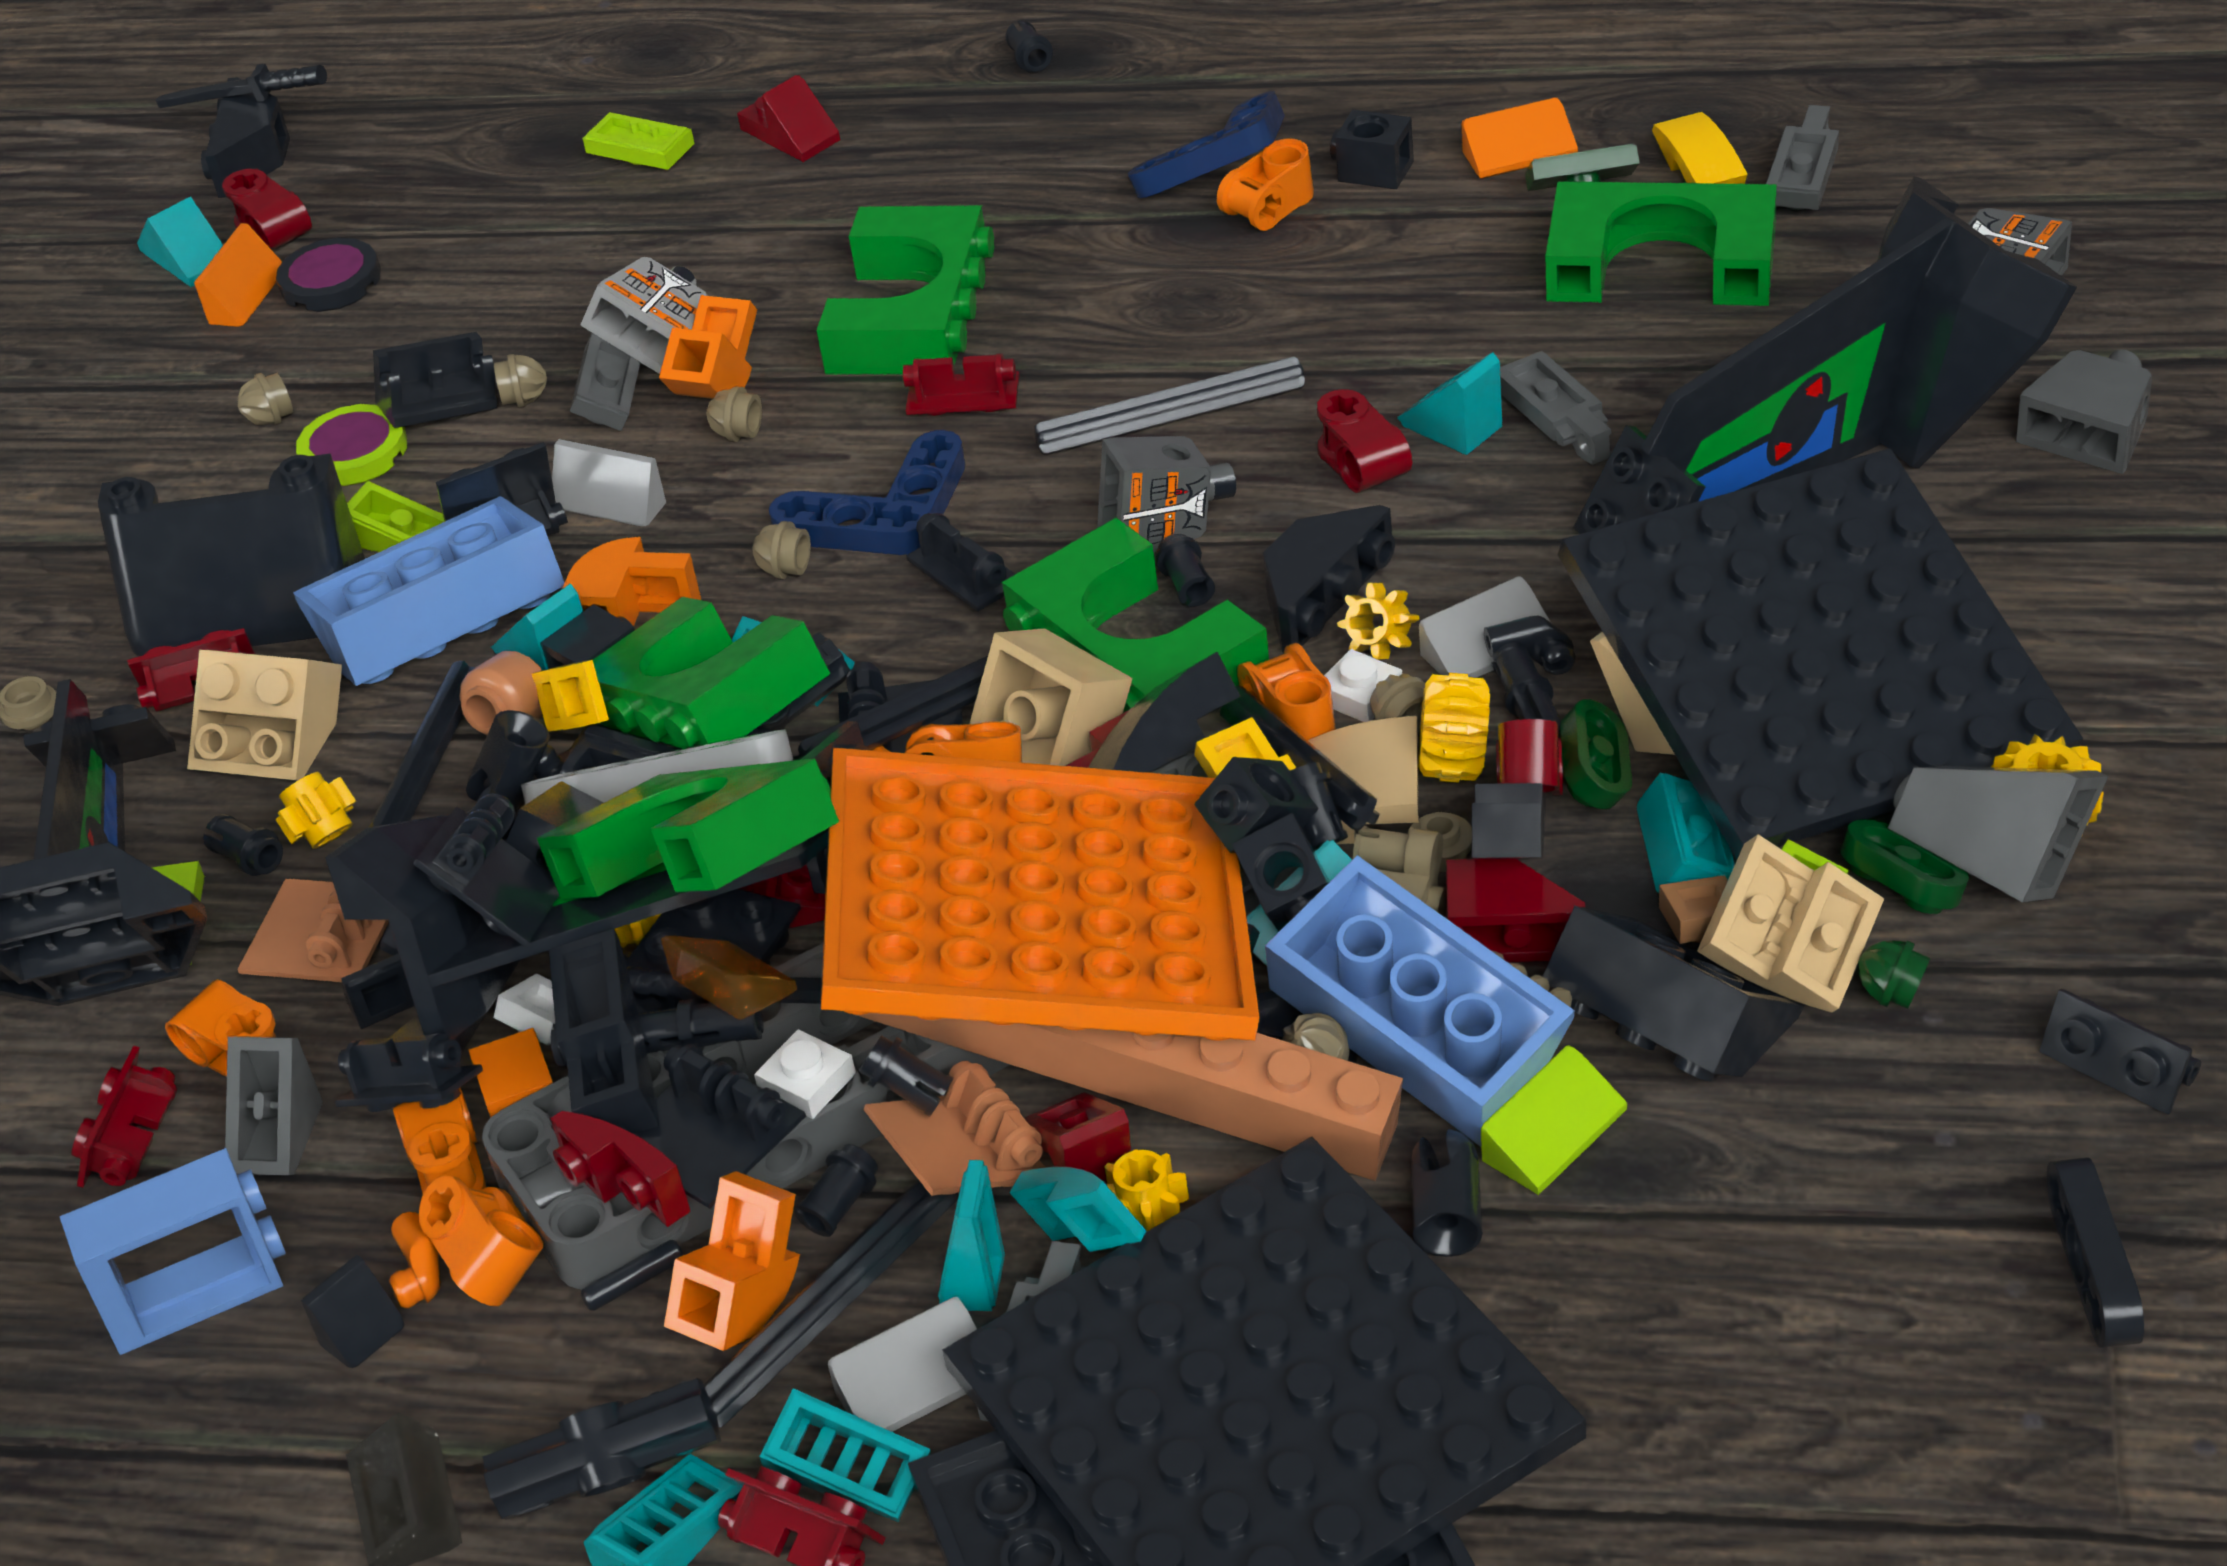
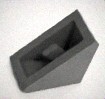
M229 1036L227 1049L225 1148L228 1151L237 1174L251 1169L253 1174L294 1175L323 1103L299 1039L291 1037Z

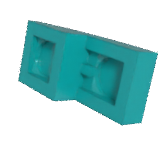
M1048 1167L1022 1171L1009 1192L1051 1240L1056 1241L1076 1236L1089 1252L1122 1246L1126 1243L1141 1242L1146 1233V1229L1100 1178L1081 1169Z

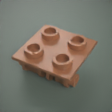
M285 879L237 970L239 974L342 982L341 978L367 967L389 920H345L333 882Z
M961 1061L952 1067L949 1075L954 1079L948 1087L946 1095L937 1096L940 1098V1102L930 1117L924 1114L925 1111L907 1100L865 1104L863 1109L931 1196L950 1195L960 1192L963 1173L967 1170L969 1160H984V1165L988 1168L992 1188L1011 1187L1015 1184L1022 1171L1046 1168L1039 1160L1043 1153L1041 1134L1035 1127L1029 1125L1020 1114L1019 1108L1014 1102L1010 1101L1009 1096L1004 1090L995 1088L996 1084L989 1077L987 1070L978 1063Z

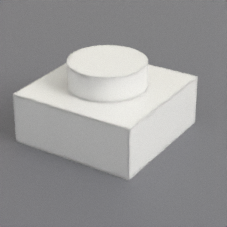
M1350 649L1324 675L1331 684L1333 709L1362 722L1372 721L1375 717L1371 709L1370 698L1377 683L1385 680L1390 674L1395 676L1401 675L1402 669Z
M536 973L499 994L493 1018L513 1027L518 1032L534 1027L538 1041L549 1046L551 1044V1030H553V1024H555L552 981Z
M798 1029L754 1076L757 1086L774 1089L780 1094L781 1099L804 1111L807 1117L814 1119L853 1078L856 1070L851 1054Z

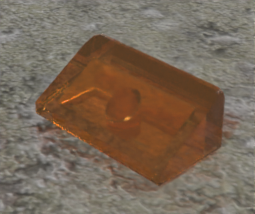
M664 936L661 938L672 979L738 1020H742L798 990L795 980L729 941L681 936Z

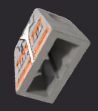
M641 257L597 285L580 325L660 374L672 327L692 330L700 296H707V294L696 286V279L687 268L676 266L669 270L652 258Z

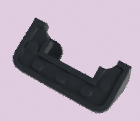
M331 453L315 456L295 455L285 459L273 471L269 487L266 490L159 503L156 489L149 481L134 477H123L113 482L102 483L98 498L99 513L125 634L132 651L137 656H143L150 649L159 646L176 647L198 641L207 634L218 630L234 631L244 628L252 646L318 638L299 607L293 592L365 559Z

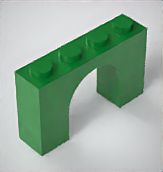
M1558 181L1545 255L1546 301L1602 303L1606 269L1615 255L1628 247L1644 242L1676 241L1695 246L1712 258L1713 305L1769 306L1776 227L1777 184Z
M982 205L859 207L849 234L857 280H918L928 282V284L914 292L889 298H827L816 330L825 375L903 374V365H911L913 360L918 358L952 357L953 365L955 366L958 352H965L967 321L975 319L976 290L984 288L985 259L992 258L994 253V233L991 226H985Z
M1114 518L1002 582L1006 603L1003 617L1009 631L1045 628L1133 678L1123 713L1130 710L1155 687L1215 652H1218L1235 686L1239 685L1237 676L1239 664L1251 661L1256 665L1269 660L1266 628L1228 599L1180 628L1157 637L1124 639L1110 636L1097 630L1106 620L1158 591L1153 544L1118 518Z
M681 597L593 659L609 720L600 724L626 734H633L654 742H661L682 749L745 737L831 674L804 621L771 615L733 643L712 602L688 597Z
M813 758L659 774L537 837V840L561 899L599 897L663 862L675 892L709 891L721 888L838 823L839 819L831 801L829 784L820 772L816 759Z

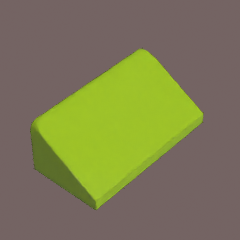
M1567 1045L1482 1125V1161L1539 1195L1627 1110V1102L1582 1053L1574 1047Z

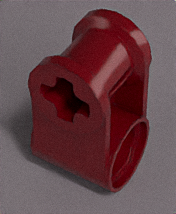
M252 168L242 169L233 172L223 181L222 188L224 194L233 202L236 212L234 216L235 228L237 229L241 223L248 224L272 251L311 230V218L299 197L294 192L287 191L263 171Z
M1338 389L1321 396L1317 402V416L1323 423V434L1318 440V454L1323 461L1328 463L1342 477L1350 490L1360 493L1406 474L1411 470L1412 454L1404 434L1398 427L1390 424L1367 401L1365 396L1349 389Z
M1522 719L1500 723L1498 725L1499 740H1496L1497 784L1542 783L1544 793L1551 792L1553 796L1563 795L1561 738H1558V723L1544 719Z

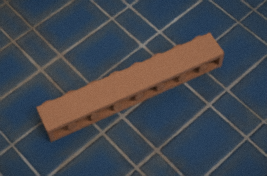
M878 1013L856 1015L1283 1152L1313 1137L1346 1172L1374 1181L1378 1177L1398 1124L1403 1078L1260 1033L1256 1034L1255 1041L1240 1039L1215 1041L1199 1036L1171 1034L1145 1036L1129 1031L1101 1029L1068 1030L1059 1026L1017 1023L996 1025L988 1021L948 1018L925 1020L916 1016Z

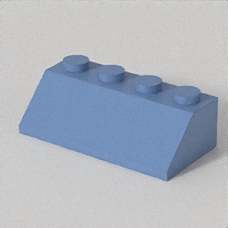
M499 496L293 592L332 662L342 664L341 673L357 686L362 683L373 684L388 678L394 672L395 667L414 658L424 659L432 657L443 651L447 642L466 633L484 632L494 627L498 623L499 617L518 608L529 609L536 607L548 600L550 593L562 588L565 582L544 525L502 496Z
M1358 855L1265 945L1269 989L1303 1014L1322 1013L1334 1018L1346 1032L1349 1049L1379 1071L1403 1078L1402 1088L1480 1147L1482 1125L1551 1060L1574 1019L1575 1010Z

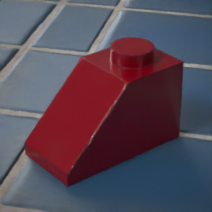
M1518 859L1446 860L1448 920L1489 950L1502 954L1504 960L1508 963L1550 961L1574 906L1585 908L1584 901Z

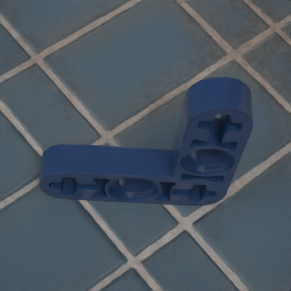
M1275 91L1259 94L1236 106L1224 129L1147 160L1128 172V176L1138 198L1149 197L1254 154L1273 143L1285 117Z
M934 430L919 436L912 443L886 498L812 491H791L782 494L770 504L769 515L771 524L789 521L793 522L796 528L806 529L810 535L811 547L908 555L921 547L919 533L916 530L918 520L927 513H941L944 515L965 470L962 441L957 434L946 430ZM920 489H934L924 494H910ZM862 520L857 524L839 526V524L845 521Z

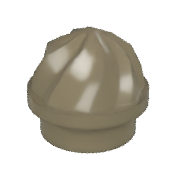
M514 353L508 354V360L494 363L502 405L517 403L518 408L525 407V405L541 396L546 385L547 374L541 364L533 358L515 355Z
M262 373L255 374L254 378L245 383L240 389L238 409L244 417L255 425L272 423L277 425L281 423V417L293 413L289 394L278 373L266 377Z
M737 386L717 392L714 399L709 402L706 411L711 429L731 442H738L740 437L754 438L759 431L762 419V404L759 395L747 393L744 387Z
M781 521L779 524L764 526L760 534L755 537L752 545L755 561L760 568L772 574L775 578L786 579L788 574L802 575L808 566L811 542L810 535L806 529L796 528L793 522Z
M1405 673L1399 676L1390 674L1385 680L1379 681L1370 698L1375 720L1417 716L1419 733L1425 682L1418 677H1412Z
M1312 1013L1300 1015L1295 1022L1283 1029L1284 1036L1282 1041L1348 1061L1349 1045L1346 1032L1339 1022L1326 1014Z

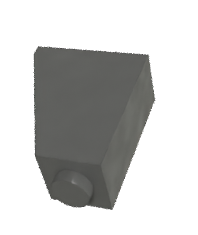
M1965 766L1913 768L1912 773L1901 782L1895 793L1894 807L1896 810L1888 829L2021 902L2053 899L2108 776L2096 770Z

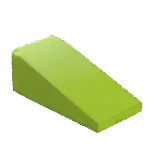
M368 480L347 503L361 548L375 552H381L444 522L442 513Z

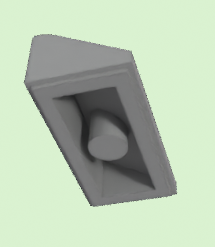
M558 439L555 443L552 483L556 503H561L564 511L642 527L649 525L666 504L655 458Z
M1521 576L1515 577L1421 620L1419 623L1420 655L1440 675H1448L1451 672L1468 674V677L1478 678L1494 670L1491 662H1494V660L1489 655L1484 640V627L1537 615L1544 617L1549 622L1550 620L1528 583Z
M952 1297L832 1357L828 1361L835 1394L846 1412L893 1432L966 1395V1392L947 1370L942 1349L977 1330L963 1302L958 1297Z

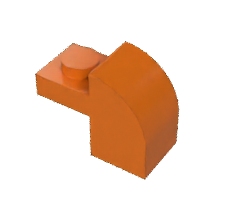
M701 295L692 330L672 327L659 379L676 395L714 399L717 392L732 389L735 386L745 388L752 370L745 357L758 309L750 300Z
M641 537L610 541L590 550L573 565L562 587L563 589L570 583L578 592L583 612L594 604L616 617H624L633 626L639 612H661L681 597L701 600L691 554L644 552Z
M737 1171L720 1177L709 1244L678 1257L674 1261L664 1327L722 1351L754 1337L764 1327L785 1299L798 1266L800 1254L786 1249L796 1194Z

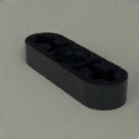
M2089 1157L2050 1161L2047 1166V1191L2050 1208L2094 1340L2100 1348L2140 1344L2144 1337V1315L2141 1297L2095 1165Z

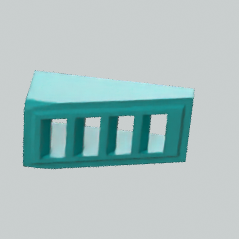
M969 1160L967 1170L963 1173L938 1292L939 1304L952 1297H958L968 1311H992L993 1306H996L1005 1252L988 1168L984 1165V1160Z
M793 1388L759 1457L763 1467L788 1476L805 1487L821 1493L828 1492L837 1495L870 1512L899 1522L915 1488L908 1463L930 1455L931 1449ZM811 1424L821 1428V1431L807 1460L796 1456L795 1453ZM836 1434L848 1438L833 1471L821 1467ZM864 1444L874 1448L875 1451L858 1484L847 1479ZM893 1455L904 1460L887 1496L873 1489L889 1456Z
M692 1454L687 1455L606 1518L584 1540L583 1543L591 1565L687 1566L721 1528L718 1525V1517L722 1506L730 1498L737 1500L743 1486L727 1477L726 1473ZM697 1482L715 1494L708 1500H704L688 1491V1489ZM676 1503H679L693 1512L684 1518L670 1509ZM660 1522L670 1528V1530L662 1535L653 1528ZM640 1542L649 1546L642 1552L635 1549Z

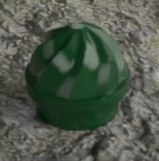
M1895 940L1881 941L1870 946L1862 953L1858 961V971L1862 986L1865 987L1872 997L1879 1001L1880 1005L1888 1007L1891 1001L1904 1008H1909L1930 961V957L1913 951L1915 943L1908 940L1906 942Z

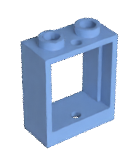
M226 1148L59 1216L75 1265L120 1355L283 1287L273 1260L286 1254L271 1215L259 1220L256 1219L255 1213L263 1211L267 1207L251 1169L237 1175ZM227 1210H232L242 1236L125 1284L113 1259L114 1257Z

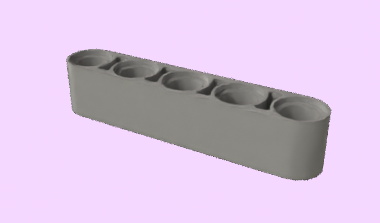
M786 729L557 774L521 784L525 804L560 781L605 803L659 774L794 760Z

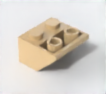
M199 649L187 769L297 781L303 778L336 725L342 664Z

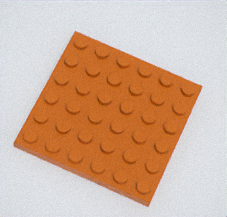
M833 748L830 790L831 801L839 822L829 827L821 1009L844 1011L853 1015L878 1013L916 1016L925 1020L948 1018L988 1021L996 1025L1017 1023L1059 1026L1068 1030L1101 1029L1129 1031L1145 1036L1171 1034L1199 1036L1215 1041L1227 1039L1255 1041L1260 1017L1239 859L1236 853H1230L1194 805L1215 778Z

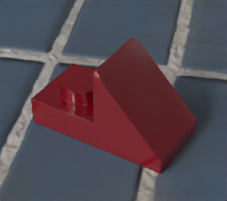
M795 75L768 90L755 103L737 113L742 131L802 162L841 140L838 129L800 75Z
M1085 1092L1024 1118L1030 1126L1035 1127L1041 1134V1146L1043 1151L1050 1154L1054 1167H1071L1087 1171L1100 1178L1106 1185L1105 1165L1107 1163L1115 1164L1121 1156L1131 1152L1129 1121L1124 1108Z

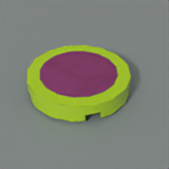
M370 404L341 407L323 414L307 425L296 441L297 455L315 456L331 453L341 486L364 483L367 480L370 481L385 474L395 465L393 458L399 452L403 456L407 449V435L404 426L394 428L377 405Z

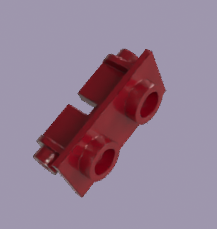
M1003 353L963 357L962 363L964 374H955L952 357L914 359L913 364L903 365L904 386L909 387L906 415L928 414L936 416L948 412H996L1001 409L1016 408L1020 375L1019 371H1016L1014 358L1004 359Z
M245 629L214 631L198 641L176 647H155L147 651L143 656L128 659V666L139 684L136 690L141 707H154L155 711L158 712L194 701L195 689L193 681H196L199 649L256 655Z
M133 1045L122 1069L111 1067L108 1070L97 1100V1105L103 1107L96 1120L85 1117L77 1132L71 1155L80 1158L78 1187L84 1188L92 1171L99 1173L100 1178L112 1186H122L127 1180L134 1179L153 1141L154 1133L132 1126V1124L136 1123L158 1130L171 1102L175 1098L177 1088L174 1084V1074L163 1067H153L150 1070L138 1067L140 1050L138 1046Z
M760 1466L755 1478L728 1468L725 1474L743 1486L737 1500L733 1498L728 1499L722 1506L718 1517L719 1527L727 1530V1537L731 1541L743 1543L779 1558L790 1532H795L797 1537L786 1560L797 1566H864L865 1553L859 1550L863 1539L867 1538L879 1544H884L886 1537L863 1523L867 1510L847 1499L825 1492L820 1504L798 1496L802 1487L801 1483L763 1466Z

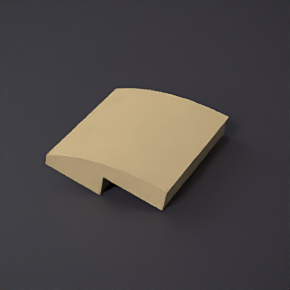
M1417 716L1367 721L1339 728L1308 740V742L1377 798L1374 809L1380 813V816L1375 824L1419 823ZM1341 820L1344 830L1347 831L1348 838L1336 844H1354L1355 830H1352Z
M1756 835L1744 843L1697 952L1736 975L1767 990L1832 1013L1839 1009L1884 898L1829 862L1814 871L1762 836Z

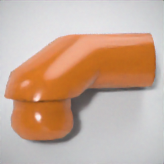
M416 1212L402 1213L392 1223L391 1232L403 1252L409 1268L394 1272L390 1276L389 1284L394 1291L393 1294L399 1306L409 1309L422 1300H425L428 1304L439 1291V1252L430 1238L422 1231L419 1223V1214Z

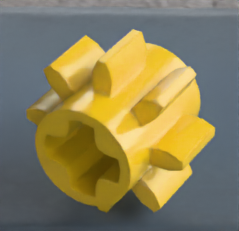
M1368 583L1366 587L1367 598L1359 595H1346L1344 599L1350 607L1345 619L1337 622V626L1346 629L1349 636L1353 639L1349 650L1353 649L1363 652L1371 645L1372 657L1379 660L1389 659L1391 653L1390 644L1398 648L1410 647L1412 645L1409 637L1406 635L1410 630L1411 623L1419 620V615L1410 614L1404 604L1408 595L1405 590H1394L1386 596V589L1383 583ZM1382 614L1384 619L1383 626L1374 628L1373 617Z
M314 772L296 781L279 795L286 808L278 812L279 817L275 820L291 844L305 837L312 849H317L333 841L353 825L346 813L354 808L353 804L357 801L341 777L328 784L320 772Z
M1135 1149L1121 1156L1115 1164L1107 1163L1105 1165L1108 1188L1146 1229V1232L1180 1213L1179 1203L1189 1200L1186 1174L1173 1173L1171 1157L1168 1153L1160 1156L1153 1151Z

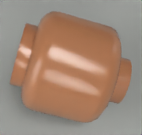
M502 651L468 672L460 687L461 707L468 723L474 729L488 735L495 716L501 711H521L532 715L536 719H540L543 714L532 673L543 671L541 667L530 657L520 652Z

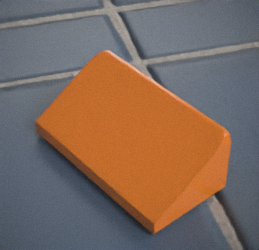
M1555 97L1466 118L1461 123L1462 152L1481 179L1528 168L1533 159L1578 152V146L1564 107L1560 100Z
M241 223L194 282L209 324L243 326L277 282V269L282 261L248 224Z

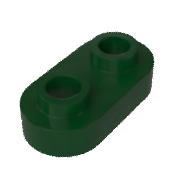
M1582 699L1565 715L1560 723L1563 771L1567 781V788L1574 799L1582 805L1605 810L1611 809L1632 787L1627 730L1620 718L1607 706L1595 700Z
M1856 820L1849 824L1840 852L1842 857L1850 864V869L1855 874L1864 879L1884 884L1902 895L1904 902L1908 906L1923 913L1938 914L1943 909H1953L1960 904L1969 879L1968 873L1965 870L1888 829L1889 824L1874 820Z

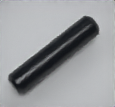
M670 1239L588 1285L581 1291V1297L589 1310L595 1311L674 1266L676 1258L684 1255L682 1249L675 1240Z

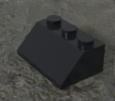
M1574 906L1543 974V977L1547 978L1551 987H1563L1570 991L1572 996L1571 1008L1575 1010V1013L1593 1020H1597L1600 1013L1619 1023L1615 1033L1621 1038L1648 1050H1654L1656 1044H1659L1677 1054L1673 1062L1677 1068L1709 1082L1713 1081L1715 1074L1743 1077L1799 1018L1805 1006L1736 975L1700 954L1697 950L1684 943L1680 944L1678 940L1635 918Z

